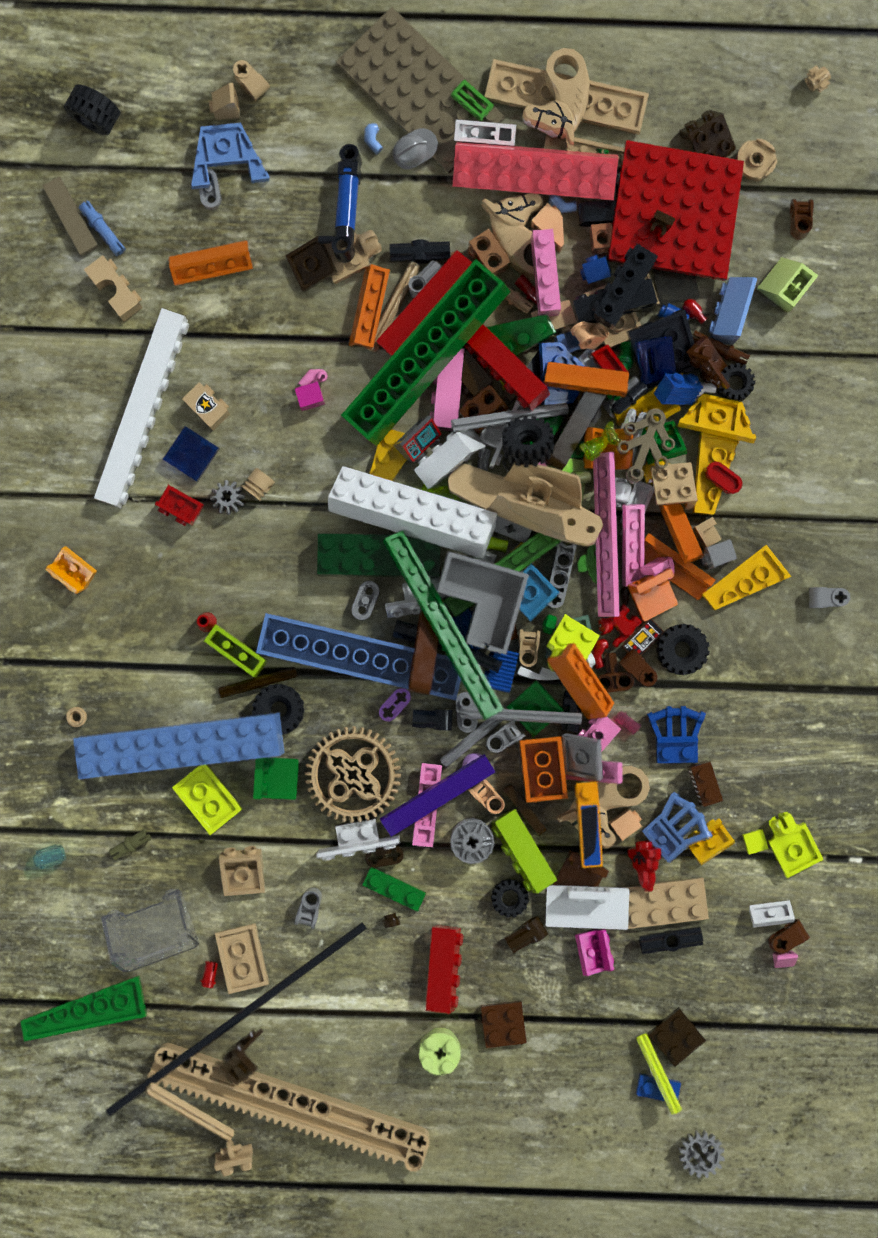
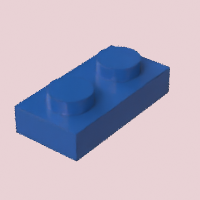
M639 1073L636 1095L665 1101L654 1077ZM668 1079L678 1100L681 1082Z

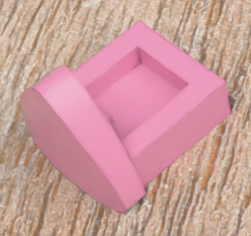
M658 557L640 568L642 575H657L667 568L672 569L673 574L675 571L671 557Z

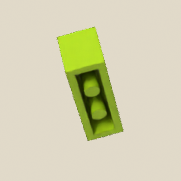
M215 625L204 640L205 643L253 677H257L268 662L267 659L219 625Z

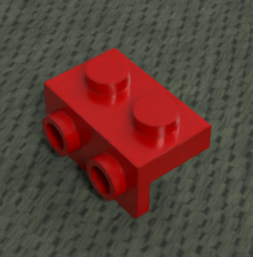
M170 485L165 489L159 502H155V505L159 507L157 511L167 517L169 514L177 517L175 521L185 527L187 523L191 526L194 525L205 506Z

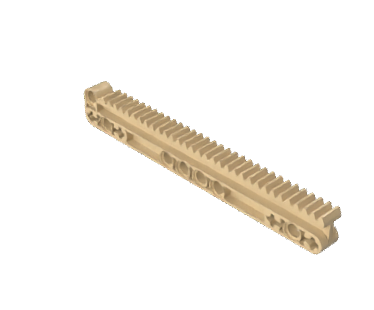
M172 1043L161 1045L155 1053V1059L148 1078L173 1061L175 1054L179 1056L188 1049ZM164 1051L168 1052V1058L164 1057ZM199 1052L189 1059L190 1065L181 1064L156 1083V1085H159L163 1081L164 1088L171 1084L173 1091L178 1086L179 1093L187 1089L188 1096L195 1092V1098L202 1094L203 1101L211 1097L212 1104L217 1099L219 1100V1106L226 1102L227 1109L234 1105L236 1112L241 1107L242 1114L250 1110L251 1117L255 1113H258V1119L265 1115L266 1122L274 1118L275 1125L279 1121H282V1127L289 1123L290 1130L297 1126L299 1133L303 1128L306 1135L313 1131L314 1138L318 1134H321V1140L328 1136L329 1143L337 1139L338 1146L342 1142H345V1148L352 1144L353 1151L361 1147L362 1154L366 1149L369 1151V1156L376 1152L377 1159L384 1155L386 1162L390 1157L393 1164L398 1160L403 1161L405 1167L412 1172L421 1169L429 1147L430 1135L424 1127L256 1071L236 1086L227 1079L226 1074L219 1068L225 1061ZM203 1064L207 1065V1071L203 1070ZM260 1083H265L268 1085L269 1089L267 1091L260 1090L258 1085ZM281 1089L286 1090L288 1096L285 1098L281 1097L278 1091ZM304 1096L308 1099V1102L301 1104L297 1098ZM318 1103H325L328 1108L324 1111L320 1110L317 1107ZM380 1123H384L382 1129H378ZM390 1125L392 1126V1133H389ZM403 1129L406 1131V1134L398 1136L395 1131ZM420 1136H423L424 1139H422L421 1142H418L417 1139H419ZM417 1156L419 1161L412 1163L409 1161V1157Z

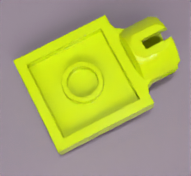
M565 614L546 647L552 651L550 657L561 656L567 644L575 643L585 660H587L600 635ZM548 663V667L551 671H553L552 667Z
M788 812L778 814L780 819H776L774 816L769 820L773 837L768 840V843L786 878L824 860L806 823L796 824L792 815Z

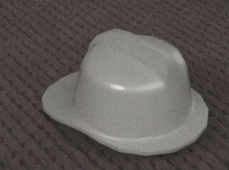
M424 128L412 131L396 142L393 148L394 161L403 169L415 168L434 156L438 147L437 137L432 131Z

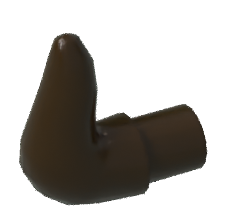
M624 586L620 590L622 602L625 606L629 602L630 591L628 586Z

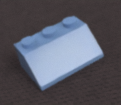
M730 277L726 283L723 282L719 293L722 295L721 302L717 301L714 313L717 314L716 319L711 321L708 330L711 333V338L727 345H734L740 338L757 278Z

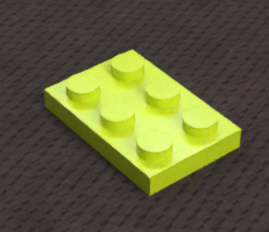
M207 764L199 765L172 787L209 835H212L243 809Z

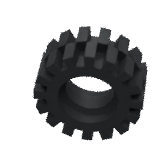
M740 363L730 364L728 367H725L721 373L728 382L731 376H739L743 380V387L740 390H733L730 387L728 389L719 387V395L722 394V398L735 401L744 400L748 397L755 385L753 380L755 376L750 373L752 370L750 368L746 369L744 364L740 366Z
M515 879L502 880L499 884L495 885L492 891V904L500 915H504L507 918L513 916L514 918L526 910L529 903L528 892L521 882ZM512 890L518 895V901L512 906H507L502 901L504 892Z

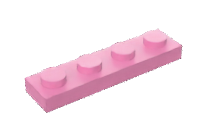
M644 504L623 505L622 585L625 587L644 577L640 569L644 566Z

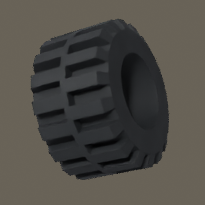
M80 84L74 86L64 105L65 111L71 118L87 129L101 135L110 134L121 114L118 107L105 95L93 88Z

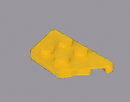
M704 393L689 408L683 418L681 417L677 427L752 444L756 440V435L752 434L750 429L751 423L745 414L743 402Z

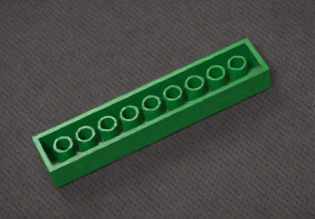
M475 259L341 416L367 440L377 446L511 292L506 284Z

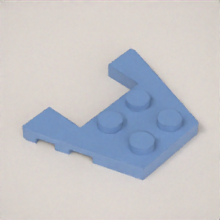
M241 123L200 127L191 184L192 189L210 188L207 167L247 163L251 183L269 181V174L265 171L262 161L255 153L253 145Z

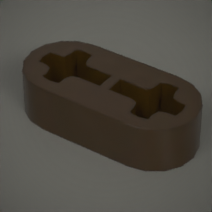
M397 845L391 849L378 847L375 851L366 853L365 861L368 866L373 868L396 865L402 861L404 852ZM393 849H396L397 853L400 852L397 860H393V857L386 858V854H391ZM373 852H375L376 856L383 855V858L377 859V863L369 860Z

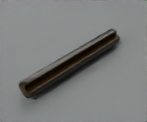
M295 667L220 687L218 689L220 698H225L296 678L297 671Z

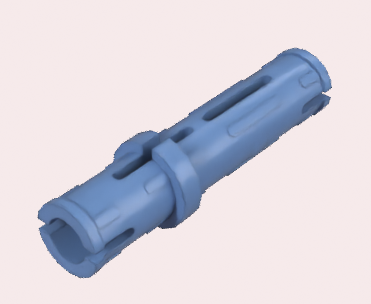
M89 201L83 202L79 206V210L89 221L88 224L92 228L94 227L115 256L121 255L126 248L103 220L104 217L97 213Z

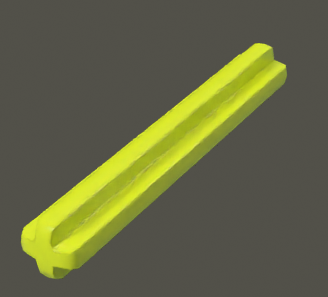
M646 1033L642 1034L636 1040L672 1115L682 1111V1108Z

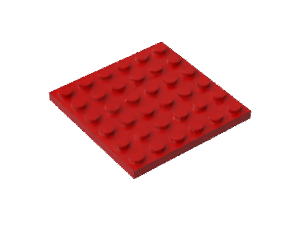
M626 140L607 261L624 264L626 262L624 256L629 248L634 249L636 244H639L658 256L652 269L726 281L728 278L744 161ZM656 210L676 218L668 232L666 231L663 237H660L661 229L659 227H655L654 231L650 232L652 224L649 222Z

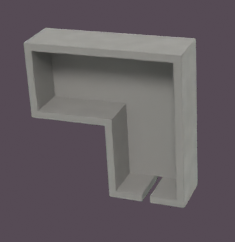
M447 551L436 591L475 603L465 638L466 644L484 648V643H487L486 648L488 650L506 655L529 574Z

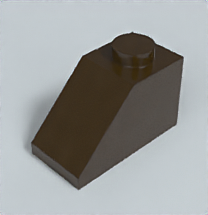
M466 350L463 357L461 385L463 387L461 390L468 398L470 396L474 398L482 388L489 385L492 386L493 380Z

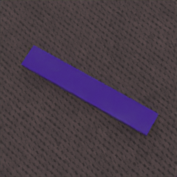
M485 754L384 815L380 818V821L392 837L495 773V770Z

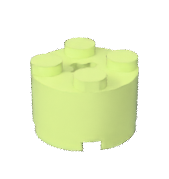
M434 1028L421 1039L419 1047L420 1062L423 1068L432 1074L445 1075L452 1073L460 1061V1043L449 1029ZM439 1048H443V1052L441 1054H437Z

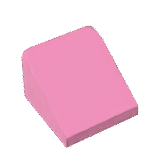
M792 950L784 954L773 953L775 968L795 966L798 959V954Z

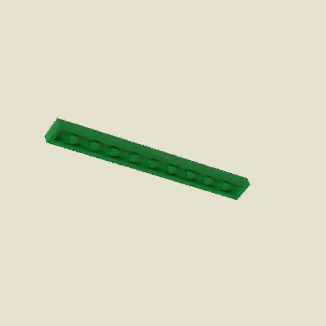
M403 530L385 538L384 544L483 720L485 721L504 710Z

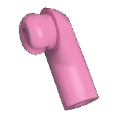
M310 369L298 384L304 386L312 382H325L328 375L323 369Z

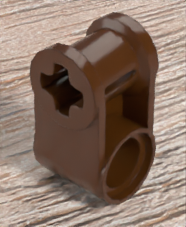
M813 199L808 201L791 200L789 211L790 233L794 239L803 240L813 227ZM798 225L804 226L805 231L800 230Z
M633 648L619 662L629 674L633 675L644 686L649 687L656 683L658 678L656 671Z
M795 919L794 923H788L773 933L768 939V945L771 950L784 954L806 942L810 936L801 921ZM778 939L782 940L781 947L776 946L778 945Z

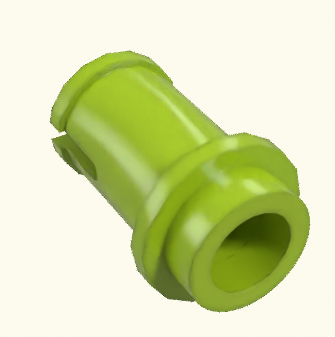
M491 537L487 550L493 549L506 553L508 540Z

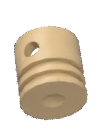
M255 468L247 478L248 481H245V485L241 487L261 501V497L265 496L264 493L267 494L275 482L261 470Z

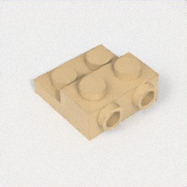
M247 846L244 850L236 851L235 848L229 847L220 853L219 864L224 896L265 893L262 849H256V846Z

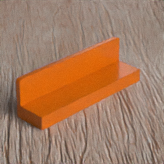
M246 240L169 257V268L174 285L253 269Z
M372 264L365 269L349 346L359 345L370 349L374 347L390 272L389 269Z
M548 362L544 384L547 387L626 397L629 373Z
M682 504L658 505L683 564L703 558V552Z
M648 533L644 537V563L648 564L658 557H671L675 571L674 577L669 579V581L696 600H700L702 594L713 585L716 579L691 562L683 564L677 552Z
M575 643L567 644L561 656L548 658V663L587 719L605 718L608 716L614 701Z

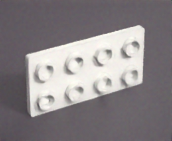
M376 818L368 821L363 820L360 823L353 822L336 825L339 846L319 849L316 856L317 858L322 857L324 861L334 859V856L337 854L347 857L355 855V852L363 850V853L373 852L376 847L381 846L384 849H391L396 847L400 837L395 835L379 838Z
M550 885L547 887L545 923L547 927L628 929V888Z

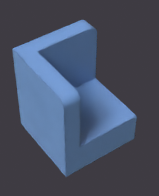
M571 332L554 337L555 342H561L570 353L581 349L579 341Z

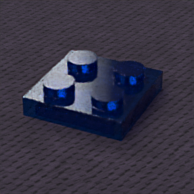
M185 426L163 460L198 482L220 449Z

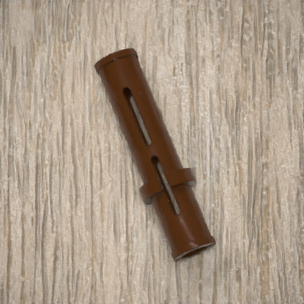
M695 330L693 334L695 336L693 337L694 343L699 340L697 338L706 335ZM706 336L719 355L723 356L725 360L728 361L730 359L741 365L747 364L748 361L743 359L749 360L750 354L735 349L733 345L728 346Z

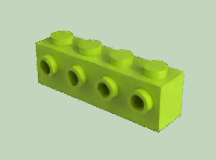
M515 809L507 811L490 822L493 835L502 842L501 848L506 856L511 857L514 862L512 867L517 874H521L524 879L522 883L528 892L531 891V893L538 894L557 881Z

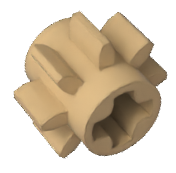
M816 65L806 74L808 77L805 79V82L811 91L818 89L820 93L830 84L831 75L826 67L819 69Z

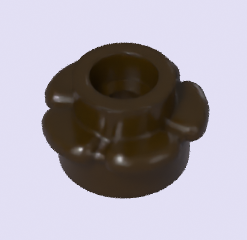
M396 913L385 915V920L381 921V923L384 924L385 929L400 925L399 918L401 916L397 917Z

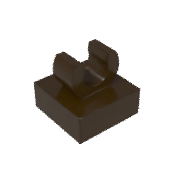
M656 210L649 222L652 224L650 232L652 233L655 227H659L661 229L660 237H663L666 231L668 232L676 218Z

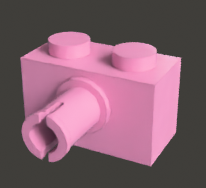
M608 717L590 719L588 721L590 726L586 730L582 729L577 735L601 740L602 752L619 733L621 728Z

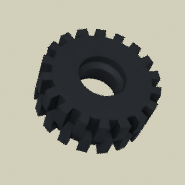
M523 416V419L520 420L518 417L515 418L514 423L510 421L508 427L505 426L503 429V453L506 459L509 458L510 463L515 461L516 466L520 467L521 464H524V467L529 468V464L536 467L538 462L542 465L545 463V458L547 460L551 458V454L554 452V433L548 422L544 423V419L536 420V416L528 419L527 416ZM526 441H532V442H534L533 444H530V445L522 444L523 442H526Z
M679 624L666 629L657 641L658 647L656 648V653H658L657 659L662 663L661 666L666 668L668 672L675 673L676 675L692 674L703 667L702 665L707 662L708 659L706 658L710 653L708 651L710 645L706 641V635L702 634V630L695 628L693 625ZM679 642H686L690 647L689 655L684 658L677 656L675 653V646Z
M283 684L269 685L256 695V699L252 704V715L270 714L271 706L275 702H283L287 708L286 714L280 717L282 735L292 732L303 720V714L305 713L304 702L300 697L301 695L292 687Z

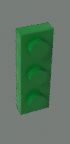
M373 867L370 868L362 885L417 912L426 895L425 891Z

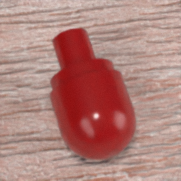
M693 299L684 301L682 309L686 311L685 313L692 320L696 319L702 324L707 318L701 313L703 311L701 306Z

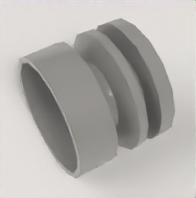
M465 818L458 822L452 830L450 837L451 847L455 856L462 862L469 864L480 863L492 853L494 846L493 834L489 826L481 819ZM470 836L478 839L473 847L471 844L466 843L469 841Z

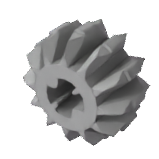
M225 480L224 486L218 482L217 486L220 489H212V492L216 494V496L210 497L211 501H216L212 506L214 508L219 507V513L221 514L226 509V513L231 515L232 508L237 513L239 511L236 507L237 504L242 507L244 503L239 501V499L245 498L244 494H239L243 488H236L237 483L235 481L230 485L229 481ZM227 493L231 495L229 502L225 500L224 496Z

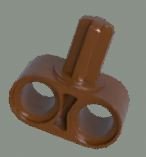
M606 653L604 655L606 673L597 676L599 680L601 678L608 680L609 685L605 689L607 693L631 689L634 685L633 676L628 672H618L616 653ZM621 676H626L629 680L626 687H622L619 684Z

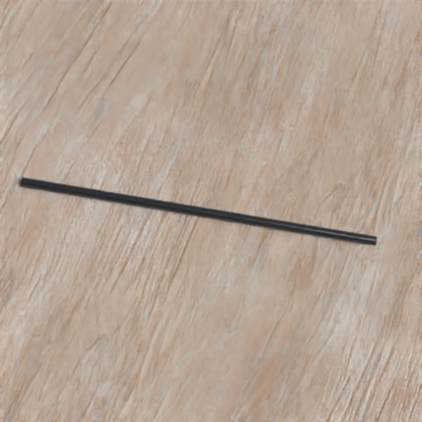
M362 922L112 1104L105 1110L109 1117L145 1092L150 1083L160 1081L365 931L367 928Z

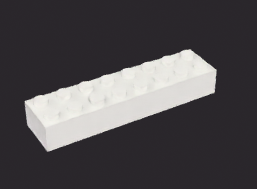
M342 466L328 496L329 512L397 533L403 530L407 536L481 559L485 555L496 526L497 513L344 466Z

